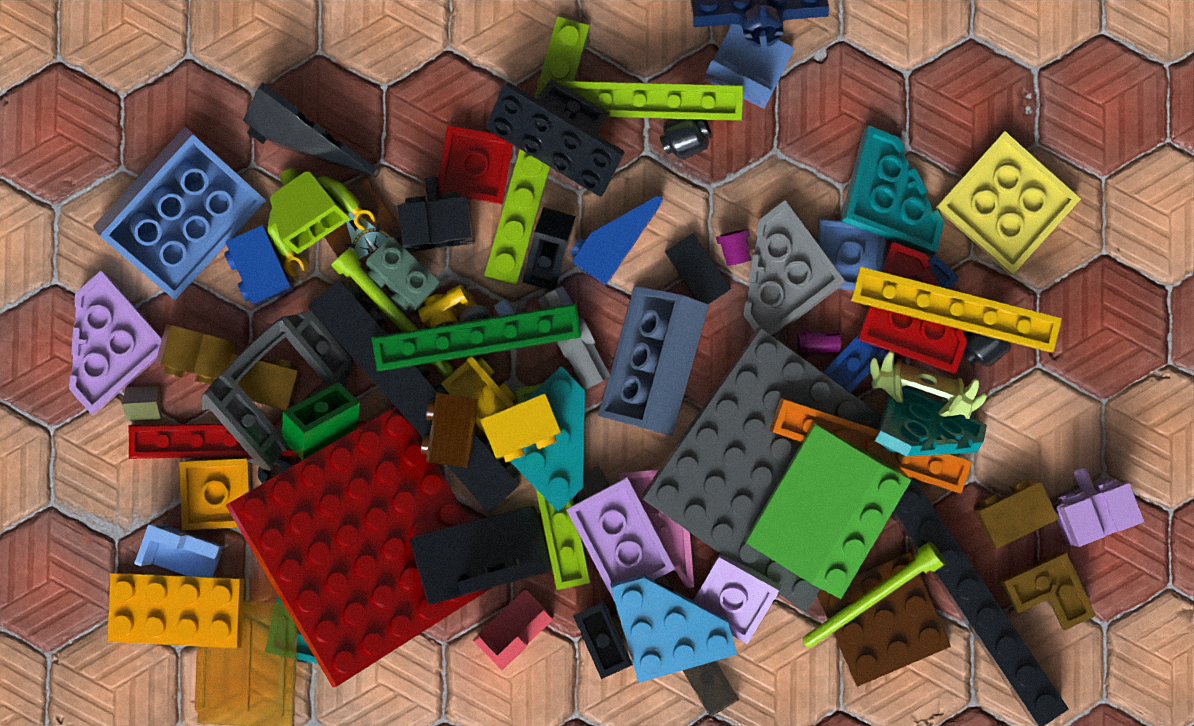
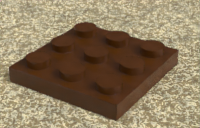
M911 552L904 553L857 573L841 599L824 590L819 591L817 597L827 620L912 562L914 559ZM920 573L833 632L856 687L951 647Z

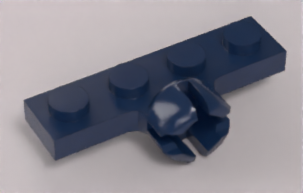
M690 0L693 27L740 25L744 38L750 44L761 47L760 37L763 36L766 38L767 46L776 43L783 35V21L829 17L828 0Z

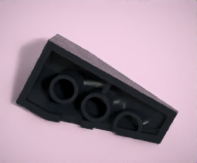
M262 82L243 119L250 127L247 131L250 136L261 144L268 140L275 146L374 178L379 175L380 172L377 168L344 143L335 140L319 124L312 120L309 121L298 108Z

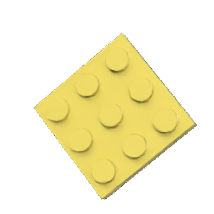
M1004 131L936 206V209L1006 272L1013 275L1081 198Z

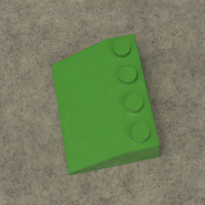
M813 423L746 537L745 543L812 585L841 599L910 484L911 479L901 468Z

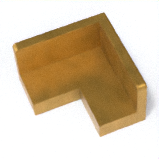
M1058 551L998 579L1000 586L1005 587L1017 613H1021L1049 600L1063 630H1067L1096 616L1068 554Z

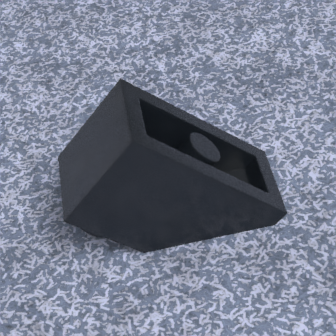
M543 207L534 231L522 282L551 291L556 289L576 216Z

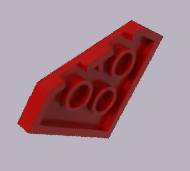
M893 242L890 244L881 272L941 287L930 268L931 265L925 253ZM872 306L868 307L857 339L953 374L957 372L967 343V339L961 329Z

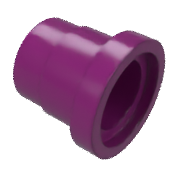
M749 229L732 231L716 236L717 244H721L727 266L751 261L750 247L747 239L750 236Z

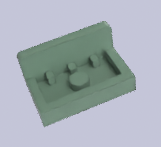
M389 237L367 259L365 268L369 271L367 275L379 288L384 286L393 294L391 297L392 301L404 312L409 309L415 315L424 306L425 299L439 285V281L393 237Z

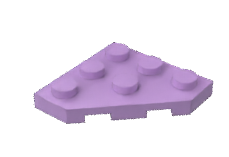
M104 271L98 272L75 293L74 307H76L75 327H73L71 355H73L69 390L91 415H95L156 361L162 340L161 335Z

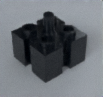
M434 176L424 179L426 197H409L405 199L406 204L398 205L402 244L408 252L475 244L471 207L467 196L461 197L460 192L440 194L438 177Z

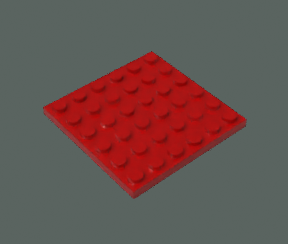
M396 407L226 504L230 514L333 688L492 589L489 588L432 605L427 604L411 549L410 538L470 521L436 463L426 462L427 455L421 454L422 439L417 430Z

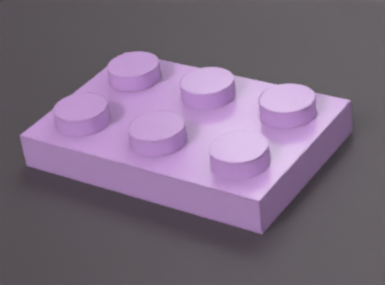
M628 477L566 508L613 600L614 597L610 583L642 574L655 580L675 569Z

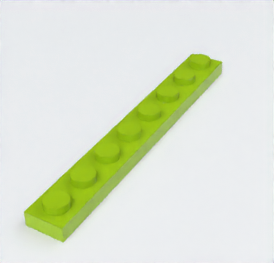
M557 16L539 80L549 81L552 78L555 81H575L590 25ZM521 149L518 153L484 277L516 286L518 285L550 171L548 165L528 155Z

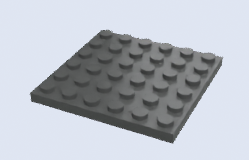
M757 328L640 498L723 556L742 563L780 584L781 588L778 594L806 613L818 596L817 593L822 589L812 585L745 543L746 537L802 443L769 430L780 398H784L877 430L882 416L763 329Z

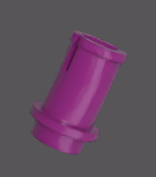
M806 329L804 333H798L797 335L798 353H805L806 357H809L810 353H840V332L809 333V330Z

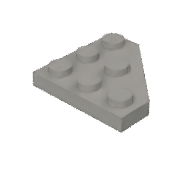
M786 200L758 220L755 254L752 257L749 276L750 286L743 314L754 331L757 328H761L772 337L778 335L847 282Z

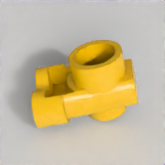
M460 284L447 291L445 295L436 294L427 298L425 301L426 306L419 309L418 312L423 323L431 328L458 323L456 317L466 308L477 304L472 294L466 292Z

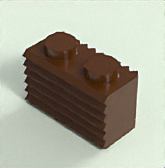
M436 393L435 400L429 399L426 420H432L430 434L424 433L421 454L427 455L426 462L469 468L479 399Z

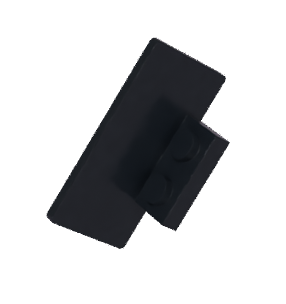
M552 78L537 98L512 83L506 82L500 91L486 124V129L498 137L503 138L528 155L533 156L600 197L605 193L625 154L622 149L597 135L610 113Z
M534 506L418 535L409 540L428 605L552 571L550 557Z

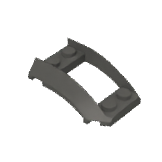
M312 311L283 316L253 340L202 394V410L210 409L248 452L250 456L246 461L266 470H272L279 456L290 448L282 440L283 418L274 427L237 384L241 378L284 337L290 341L323 381L300 402L337 382L346 388L347 376L352 373L353 360Z

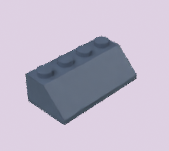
M634 286L610 371L611 377L608 378L598 416L673 436L707 314L708 304L680 294Z

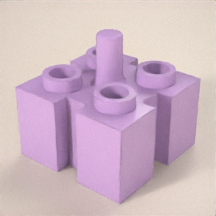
M1086 467L1074 471L1081 492L1073 491L1058 497L1060 503L1053 505L1059 518L1056 521L1066 545L1080 547L1114 532H1120L1144 522L1130 483L1120 484L1117 479L1109 480L1108 478L1092 484Z

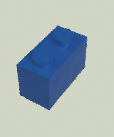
M264 225L225 241L229 249L224 252L225 258L231 270L237 269L242 281L238 283V287L246 302L251 300L252 304L259 306L295 290Z

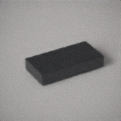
M694 233L665 251V254L697 301L709 305L731 290Z

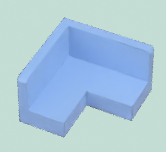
M163 523L148 524L135 564L139 566L154 564L186 576L214 577L225 545Z

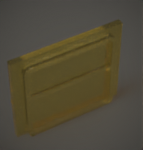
M251 600L243 602L241 648L197 646L195 710L198 713L197 723L235 726H294L297 626L283 603L253 602Z

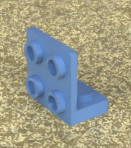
M731 24L714 60L711 61L704 79L715 85L744 86L743 99L765 109L794 48L780 40L771 46H767L765 36L760 37L761 47L754 46L744 38L740 25Z

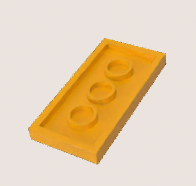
M110 573L107 642L241 648L244 578Z

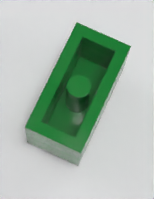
M337 382L283 411L282 440L304 460L358 429L360 402Z

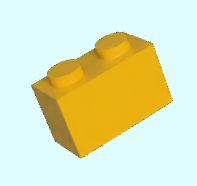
M546 394L481 419L496 459L504 457L505 462L524 456L523 448L536 444L537 448L541 449L556 443L555 435L561 433Z

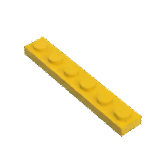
M859 267L851 297L852 302L1047 352H1054L1062 318L864 267Z

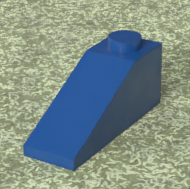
M657 195L591 232L587 239L581 236L570 252L575 256L572 264L606 286L663 203V199Z

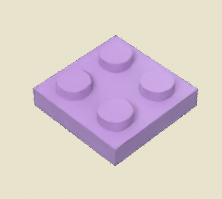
M719 554L693 601L708 611L726 618L732 636L748 644L780 591L781 585L750 567Z

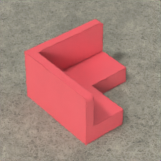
M523 590L476 635L473 641L503 670L554 617L528 590Z

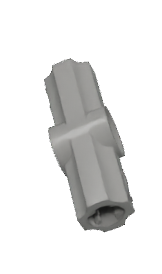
M563 286L537 299L542 309L573 304ZM578 316L581 338L558 341L557 344L565 359H569L581 386L586 390L611 376L594 346L596 342L584 319Z

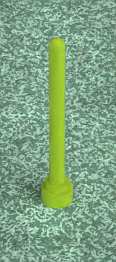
M351 247L331 264L339 275L343 273L346 277L350 276L402 332L418 330L360 267L362 263L358 260L360 256ZM447 360L432 362L434 367L444 377H449L454 373V367Z
M927 542L917 549L918 553L914 555L915 560L803 637V644L809 648L813 647L922 571L925 573L930 570L935 572L946 564L943 556L932 542Z

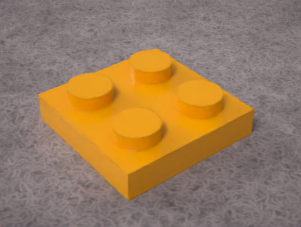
M247 458L179 462L182 530L238 527L226 504L251 490L250 463L246 461Z

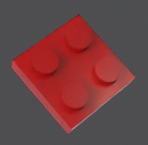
M447 125L438 174L440 194L460 192L461 197L467 196L470 200L503 205L514 145L493 133Z

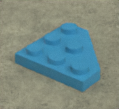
M644 574L610 583L638 683L737 655L728 620L721 615L708 611L691 599L674 590L671 591Z

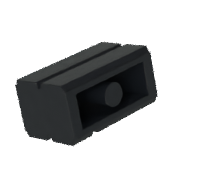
M605 600L573 613L574 620L581 631L582 638L601 679L633 665Z

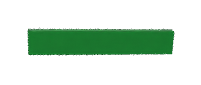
M575 303L372 337L377 371H384L581 338Z

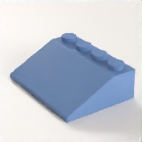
M184 127L93 227L102 239L176 300L226 245L225 241L232 239L267 200L190 130Z

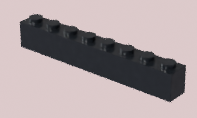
M338 279L315 299L308 308L422 437L424 433L430 434L432 420H426L429 399L435 400L436 393H449L440 383L436 387L431 384L426 378L430 371L424 364L377 371L372 337L388 335L381 327L385 320L373 307L368 311L359 302L363 295L351 282L344 285ZM474 432L469 468L447 465L488 512L520 486L516 480L520 476L518 471L510 462L502 464L496 459L485 434L479 438Z
M910 478L911 482L892 515L917 552L918 548L929 541L939 550L946 564L935 572L931 570L930 572L1031 722L1036 726H1045L1069 710V708L915 479Z

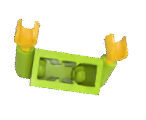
M290 168L280 175L283 187L272 193L270 197L272 209L269 213L267 233L280 256H285L286 258L284 263L285 272L290 276H295L297 273L293 268L294 260L300 264V268L303 271L308 270L309 264L305 257L296 256L294 252L299 254L350 220L351 218L348 215L350 212L355 216L354 223L356 227L365 231L366 228L360 223V217L363 214H368L376 222V216L371 211L362 210L359 206L360 201L343 183L325 175L317 178L310 171H305L300 175L298 169Z

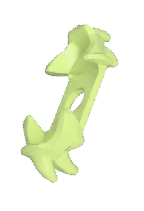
M889 351L885 355L881 367L876 358H872L870 363V373L873 379L871 384L874 389H884L898 403H903L902 386L906 385L945 397L949 402L938 412L942 417L961 414L966 419H969L971 413L979 408L987 398L986 393L975 397L979 388V379L974 378L969 386L964 387L961 378L956 380L904 364L902 359H898L894 364L893 351ZM920 378L929 379L933 381L936 385L927 384L923 382Z

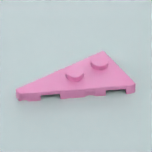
M658 470L619 473L620 480L628 477L684 586L688 588L694 587L690 532L640 498Z

